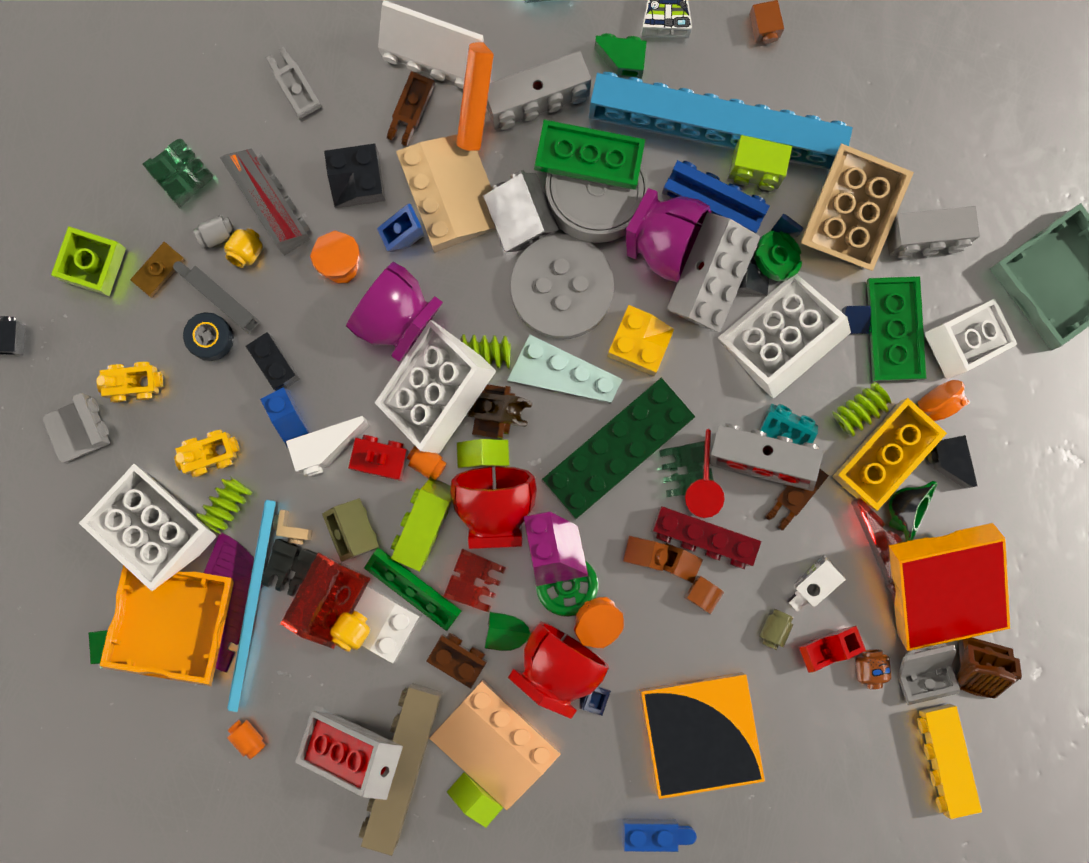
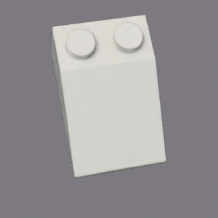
M995 298L924 333L946 379L967 372L1017 345Z
M360 416L286 441L295 471L304 476L308 475V477L323 473L322 468L329 467L355 441V438H358L370 426L368 420Z
M353 577L327 624L333 627L339 616L344 612L350 614L353 611L359 612L367 618L365 623L370 628V633L362 646L387 661L395 663L422 615Z

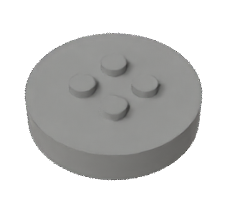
M642 165L636 190L547 173L544 194L555 222L561 230L582 241L603 243L626 235V228L649 185Z
M568 234L551 235L537 240L523 251L512 271L511 297L518 316L530 329L548 338L572 339L590 332L603 320L613 298L614 278L606 257L592 243L576 239Z

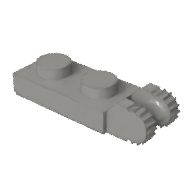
M283 47L279 50L283 60L288 64L285 67L279 69L277 62L271 55L265 58L274 71V77L299 119L322 106L297 63L291 59L287 50Z

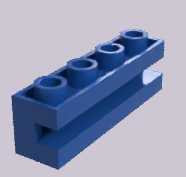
M677 160L663 188L662 194L670 198L683 196L698 199L710 206L712 214L730 218L750 231L757 233L770 207L763 198L757 195L749 196L743 193L742 188L732 183L727 185L719 181L720 178L710 172L705 174L697 170V167L691 162H680Z

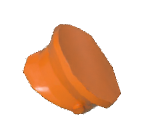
M334 230L317 238L310 258L314 268L326 278L336 283H349L356 276L358 270L359 246L354 237Z
M950 380L937 386L918 401L919 408L933 421L948 418L970 403L964 394V383L959 380Z
M598 597L591 601H586L576 614L574 632L583 646L605 648L612 644L623 631V613L607 597Z

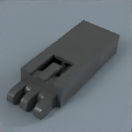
M180 261L174 263L173 268L177 273L248 334L260 322L197 266L190 270Z

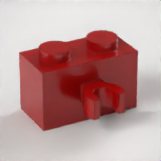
M363 435L362 439L355 438L349 469L402 481L409 452L403 448V443L388 440V445L377 443L378 438L369 435Z

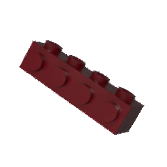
M663 506L659 507L651 532L657 534L655 538L667 543H670L671 539L681 542V548L693 552L696 551V548L706 551L705 556L720 561L721 557L731 560L730 565L745 569L746 566H754L762 542Z

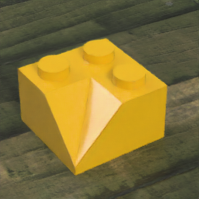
M628 305L607 357L655 376L674 328L654 315Z

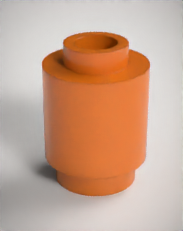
M416 446L412 448L407 456V459L410 460L408 466L428 479L433 478L437 480L447 465L439 454L420 451Z
M239 719L227 730L230 733L227 739L243 757L246 755L249 760L266 746L262 741L264 738L248 720L242 723Z

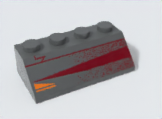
M251 148L220 157L284 256L310 240L306 233L310 228L302 217L297 219L294 215L293 210L297 208L289 196L284 198L279 190L283 187L275 174L270 177L265 170L269 165L261 153L256 156Z

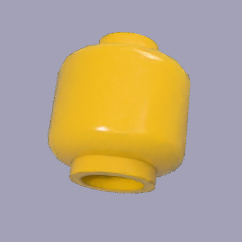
M249 228L246 230H235L224 246L226 259L239 268L252 266L263 249L262 242L259 240V234Z
M353 611L352 614L342 613L330 630V634L333 637L332 642L347 652H350L351 649L358 650L370 633V628L365 623L367 618L357 611Z

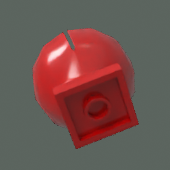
M492 466L475 468L459 473L451 480L450 494L454 510L469 528V549L522 547L524 516H528L534 508L537 491L535 477L528 470L516 467L495 466L496 489L494 490Z
M540 621L531 632L524 649V671L520 672L513 669L508 678L539 706L572 719L577 710L570 703L591 694L604 680L609 666L597 654L568 634L561 641L565 634L563 631Z

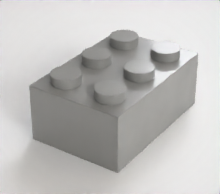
M976 206L897 214L887 236L889 255H897L898 258L912 257L913 253L923 252L924 256L938 254L939 250H948V253L964 251L965 247L971 246L972 242L980 237Z

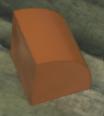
M666 543L665 545L669 546L667 551L668 559L664 564L663 570L693 583L703 559L684 549Z
M697 576L684 598L711 615L723 596L724 591L702 576Z

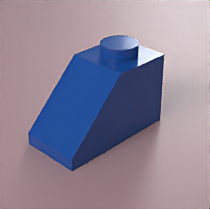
M411 204L405 205L377 228L387 251L410 247L424 236L421 224Z
M283 387L260 399L273 426L286 446V441L309 434L300 412L286 388Z

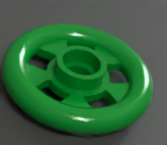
M586 560L588 576L536 586L537 596L548 611L564 617L575 616L586 601L596 598L599 588L598 578L595 570ZM564 582H570L572 588L564 590L562 585ZM580 582L588 583L586 594L579 593ZM554 587L558 595L554 599H551L547 593V589ZM575 597V605H564V599Z

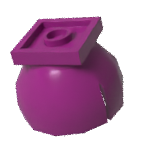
M648 188L626 228L627 256L637 259L639 253H641L653 272L666 280L678 282L702 225L700 224H703L707 212L711 213L710 206L698 199L683 196L659 201L658 192Z
M392 262L363 296L350 316L346 327L358 338L372 345H393L395 350L391 356L400 362L412 348L428 322L433 319L443 302L435 296L430 302H426L418 281L406 268Z

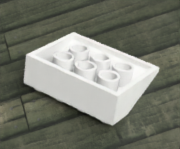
M384 0L381 9L378 49L380 55L383 56L382 58L392 64H397V62L405 64L408 69L420 73L424 71L430 73L432 78L439 81L447 79L454 82L455 86L463 89L469 45L475 42H484L483 35Z
M796 274L781 283L721 334L718 340L752 379L774 399L847 337L851 330L847 316Z
M430 320L375 404L420 451L440 454L496 370L481 355L436 322Z
M135 464L129 468L79 523L151 591L199 557L217 537L158 482Z

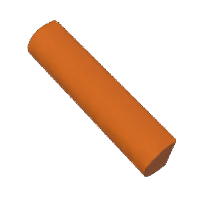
M484 42L471 43L468 49L456 142L458 147L468 151H479L481 149L494 56L493 52Z

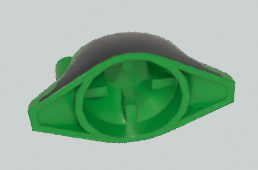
M931 481L921 487L900 489L890 499L889 512L892 518L889 522V527L904 532L906 542L913 540L937 487L936 481Z

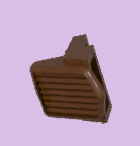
M973 637L959 640L961 667L956 675V680L960 690L976 696L995 699L1015 682L1021 680L1020 659L1014 657L1012 648Z

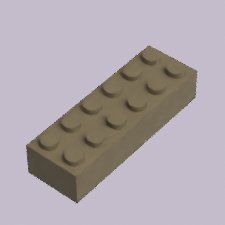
M414 683L402 690L398 706L402 707L401 714L397 713L394 717L390 732L395 733L391 741L403 746L387 800L369 799L366 811L371 812L370 817H366L365 822L363 821L360 829L359 838L363 839L361 847L390 856L393 855L400 838L443 692Z

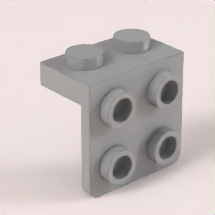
M84 393L73 396L74 403L50 412L43 417L44 425L58 459L64 463L110 444L107 436L109 432L105 423L101 421L98 415L99 408L95 399Z
M940 644L924 652L914 650L908 652L903 657L897 677L907 705L959 694L960 688L951 666L956 654L954 645Z

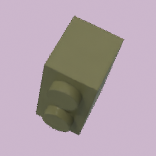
M360 498L335 506L322 513L341 562L363 555L379 547L376 533L372 530L366 508L362 505Z

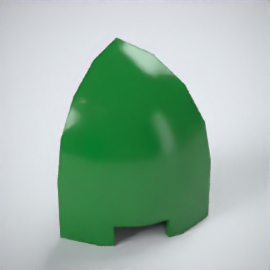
M490 612L485 649L511 651L520 648L527 642L531 634L529 627L522 620L514 616Z

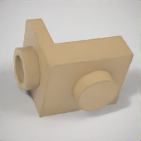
M280 510L279 515H275L273 530H276V536L288 537L287 543L303 545L304 540H311L312 530L287 527L289 511Z

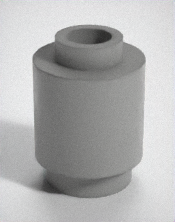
M222 215L198 224V228L193 231L203 249L207 246L211 248L227 241L231 233L234 232V228L228 217L224 219Z

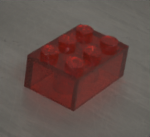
M318 552L290 607L286 611L281 625L301 638L334 649L335 644L332 642L333 637L330 634L331 628L342 613H353L371 578L349 565Z

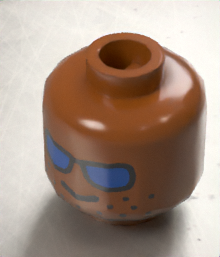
M866 650L856 658L858 682L867 684V689H881L884 683L891 680L890 658L888 655L883 654V650Z

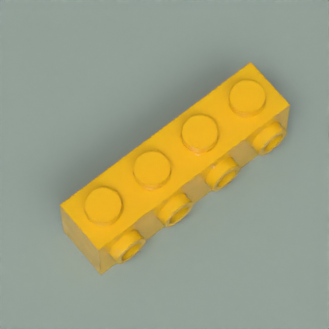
M945 704L919 710L918 727L920 732L925 735L927 744H924V752L926 758L931 760L933 770L930 771V778L934 787L937 786L939 797H936V803L940 813H943L949 819L981 813L980 801L957 706Z

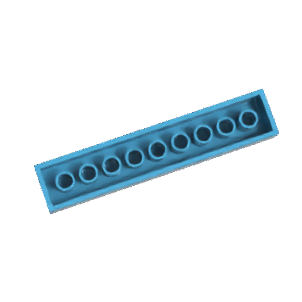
M612 72L597 73L589 111L590 119L735 149L741 135L790 145L792 150L789 161L829 170L840 144L849 146L853 127L846 126V123L842 121L826 122L814 115L803 117L795 115V112L790 110H780V112L770 110V107L762 104H756L755 106L746 105L744 101L739 99L727 101L719 99V96L715 94H695L694 91L687 88L676 90L668 88V85L663 83H653V85L643 83V80L635 77H629L628 79L619 78L618 75Z

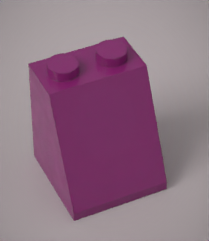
M552 512L524 516L536 586L588 576L577 525Z

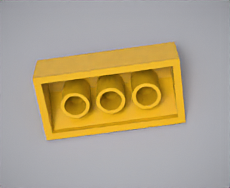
M909 398L901 400L836 471L832 478L851 495L878 511L947 433Z

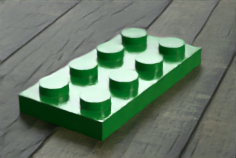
M544 120L534 170L636 190L645 139Z
M920 276L867 279L868 306H871L870 347L872 381L927 379Z

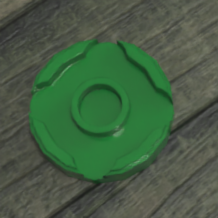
M769 231L760 237L757 248L754 251V258L760 271L769 279L778 282L787 281L796 275L802 267L801 249L790 235L782 231L779 233Z

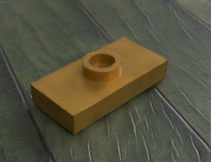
M163 242L130 280L152 298L175 272L173 268L174 263L177 261L183 263L185 259L166 242Z

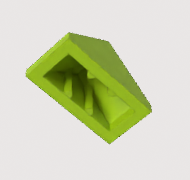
M477 439L456 442L458 468L509 466L508 440Z
M465 772L447 790V794L462 812L485 828L503 809L491 795Z

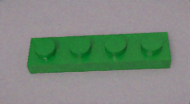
M379 547L364 567L365 570L445 631H448L462 612L411 571L407 570L397 561L392 560L391 556Z

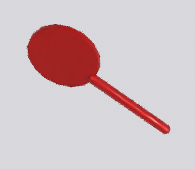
M710 429L706 430L703 479L692 483L687 489L685 496L686 505L690 512L701 518H709L718 514L725 501L724 492L720 485L713 480H709Z

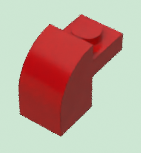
M857 626L828 633L811 640L810 643L799 648L809 673L816 672L834 662L848 660L866 651Z

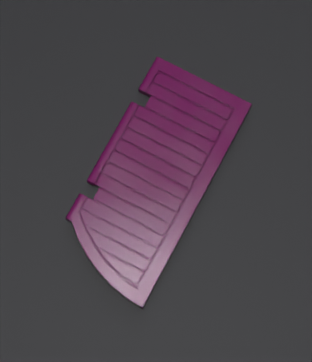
M221 532L203 573L232 578L234 582L215 668L227 673L235 654L234 651L228 649L231 642L238 645L240 641L254 557L242 544Z

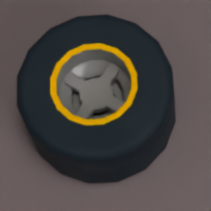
M203 312L196 314L188 320L184 327L183 340L186 348L191 354L202 360L215 361L221 359L229 353L233 346L234 335L232 328L222 317L214 313Z

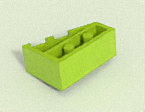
M430 478L421 489L416 488L410 500V503L414 504L411 512L405 513L400 526L404 527L401 536L397 534L390 549L394 550L391 557L392 560L419 572L421 571L439 535L442 523L449 513L448 509L452 502L450 485Z

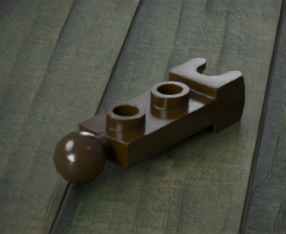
M481 393L467 414L468 417L477 420L526 427L528 422L521 418V413L524 408H531L533 403L518 396Z

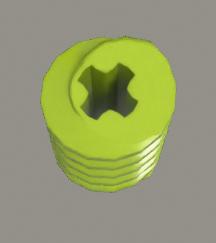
M462 334L460 341L481 355L490 365L495 361L497 368H501L503 361H505L507 368L510 369L511 343L508 342L507 336H503L501 343H498L496 335H493L489 343L486 335L482 336L480 342L477 341L476 335H472L470 342H467L465 334Z
M876 382L871 384V389L865 388L862 390V395H855L854 401L848 400L845 403L846 407L839 406L837 413L833 412V416L840 427L852 437L855 436L854 427L860 431L864 430L862 421L869 425L872 424L871 415L877 419L881 418L879 409L885 413L889 412L887 404H891V399L882 386Z
M231 477V480L221 479L225 488L215 487V491L219 495L218 498L209 496L208 498L213 505L203 504L202 507L206 514H196L203 524L219 534L221 532L218 528L228 529V525L224 520H234V516L230 511L240 512L237 503L245 504L247 502L243 494L252 495L253 493L233 477Z

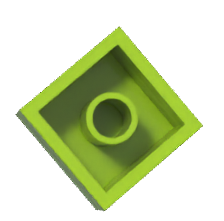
M741 135L734 149L728 179H733L734 183L739 185L756 184L762 190L773 191L778 189L787 174L792 146Z
M68 226L51 276L62 282L110 296L126 248L117 241Z

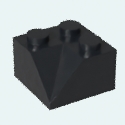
M375 143L324 151L327 176L335 208L385 201L379 152Z

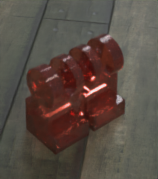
M462 549L454 568L455 572L460 573V577L452 574L443 597L489 612L491 605L481 602L478 598L482 594L495 598L496 593L489 591L490 589L486 586L479 587L474 585L475 579H482L487 585L494 584L499 586L501 581L490 577L488 572L495 570L504 574L506 567Z

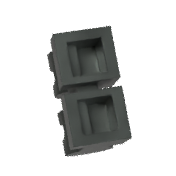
M275 539L273 551L263 574L261 585L269 587L274 576L277 575L278 580L275 590L281 592L288 582V575L290 570L295 572V575L289 582L287 595L293 597L299 584H301L303 588L300 600L307 602L327 556L306 548L301 549V546L287 543L288 541L283 539Z

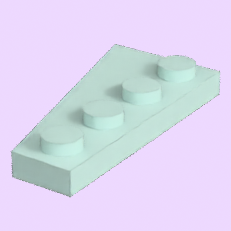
M529 335L507 382L611 403L623 379Z

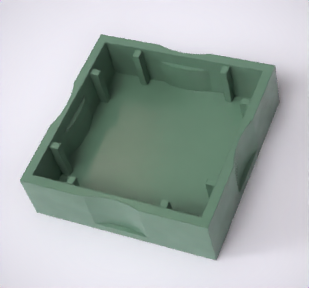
M1080 203L989 268L1050 350L1063 346L1089 327V213Z

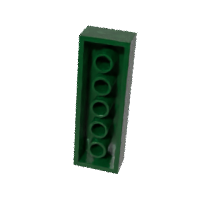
M661 377L542 478V482L576 520L692 421L695 415Z

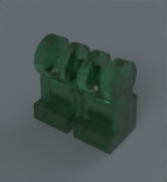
M183 139L173 141L155 158H149L143 163L145 169L179 208L213 177L208 168L201 170L204 164L200 159L193 160L195 153L191 149L186 150L187 144Z
M705 441L659 450L660 457L673 456L676 460L673 463L663 464L662 470L677 471L681 467H686L687 474L678 475V473H674L669 477H664V483L678 482L680 484V487L677 489L666 490V496H685L687 489L692 483L703 479ZM709 468V480H713L712 468Z

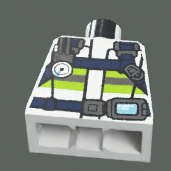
M648 0L641 36L689 38L692 24L688 0Z
M822 555L794 583L797 591L787 601L797 612L808 602L815 607L846 579L825 555ZM810 584L818 585L814 591L807 590V587Z

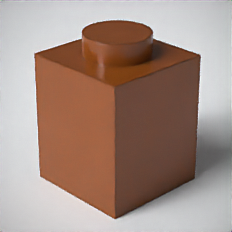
M778 0L754 4L749 15L755 42L763 41L765 44L777 41L784 31Z
M629 536L623 561L663 571L664 564L668 559L667 551L669 546Z

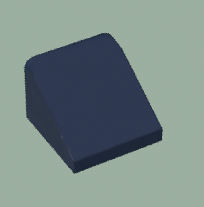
M845 306L842 309V313L847 316L851 330L850 334H869L871 306Z

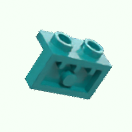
M771 404L759 431L765 432L767 434L766 437L777 439V436H783L792 439V443L803 445V443L814 442L818 434V425L808 416L802 415L800 417L792 413V410L787 406Z

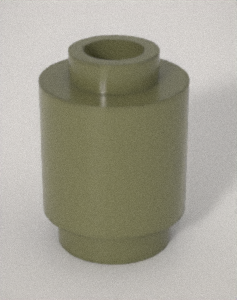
M774 609L773 613L768 615L759 636L764 639L762 644L777 650L778 646L784 648L793 627L792 621L794 617Z

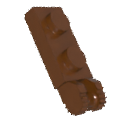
M412 71L410 72L392 115L393 120L387 133V139L393 140L396 137L399 124L402 123L407 125V128L402 136L401 144L408 146L414 129L417 128L432 93L435 80Z
M819 469L813 491L786 485L775 499L776 502L767 512L765 518L771 520L776 516L781 506H783L789 512L781 519L778 528L784 530L794 516L800 513L829 475Z

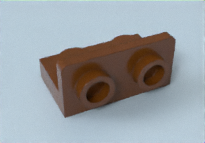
M450 632L448 636L442 634L426 662L471 689L487 663V660L484 659L485 653L473 646L470 650L461 645L463 640Z

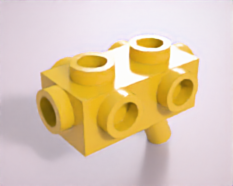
M136 362L134 367L124 368L123 364L108 365L107 370H99L100 375L96 379L98 392L101 393L102 397L110 398L112 403L126 402L127 396H136V400L152 399V394L159 393L158 387H163L161 371L157 372V368L150 365V362ZM147 377L148 385L142 386V379Z
M216 430L207 433V438L198 441L197 438H192L181 442L182 446L175 448L177 454L174 456L178 470H182L184 474H191L192 477H198L208 473L206 468L216 465L217 469H222L233 465L231 460L236 459V452L240 451L236 437H231L229 433L222 432V430ZM223 445L226 451L219 455L217 448Z

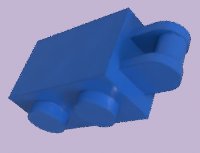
M623 819L624 851L678 852V845H692L697 838L691 826L678 825L676 819Z

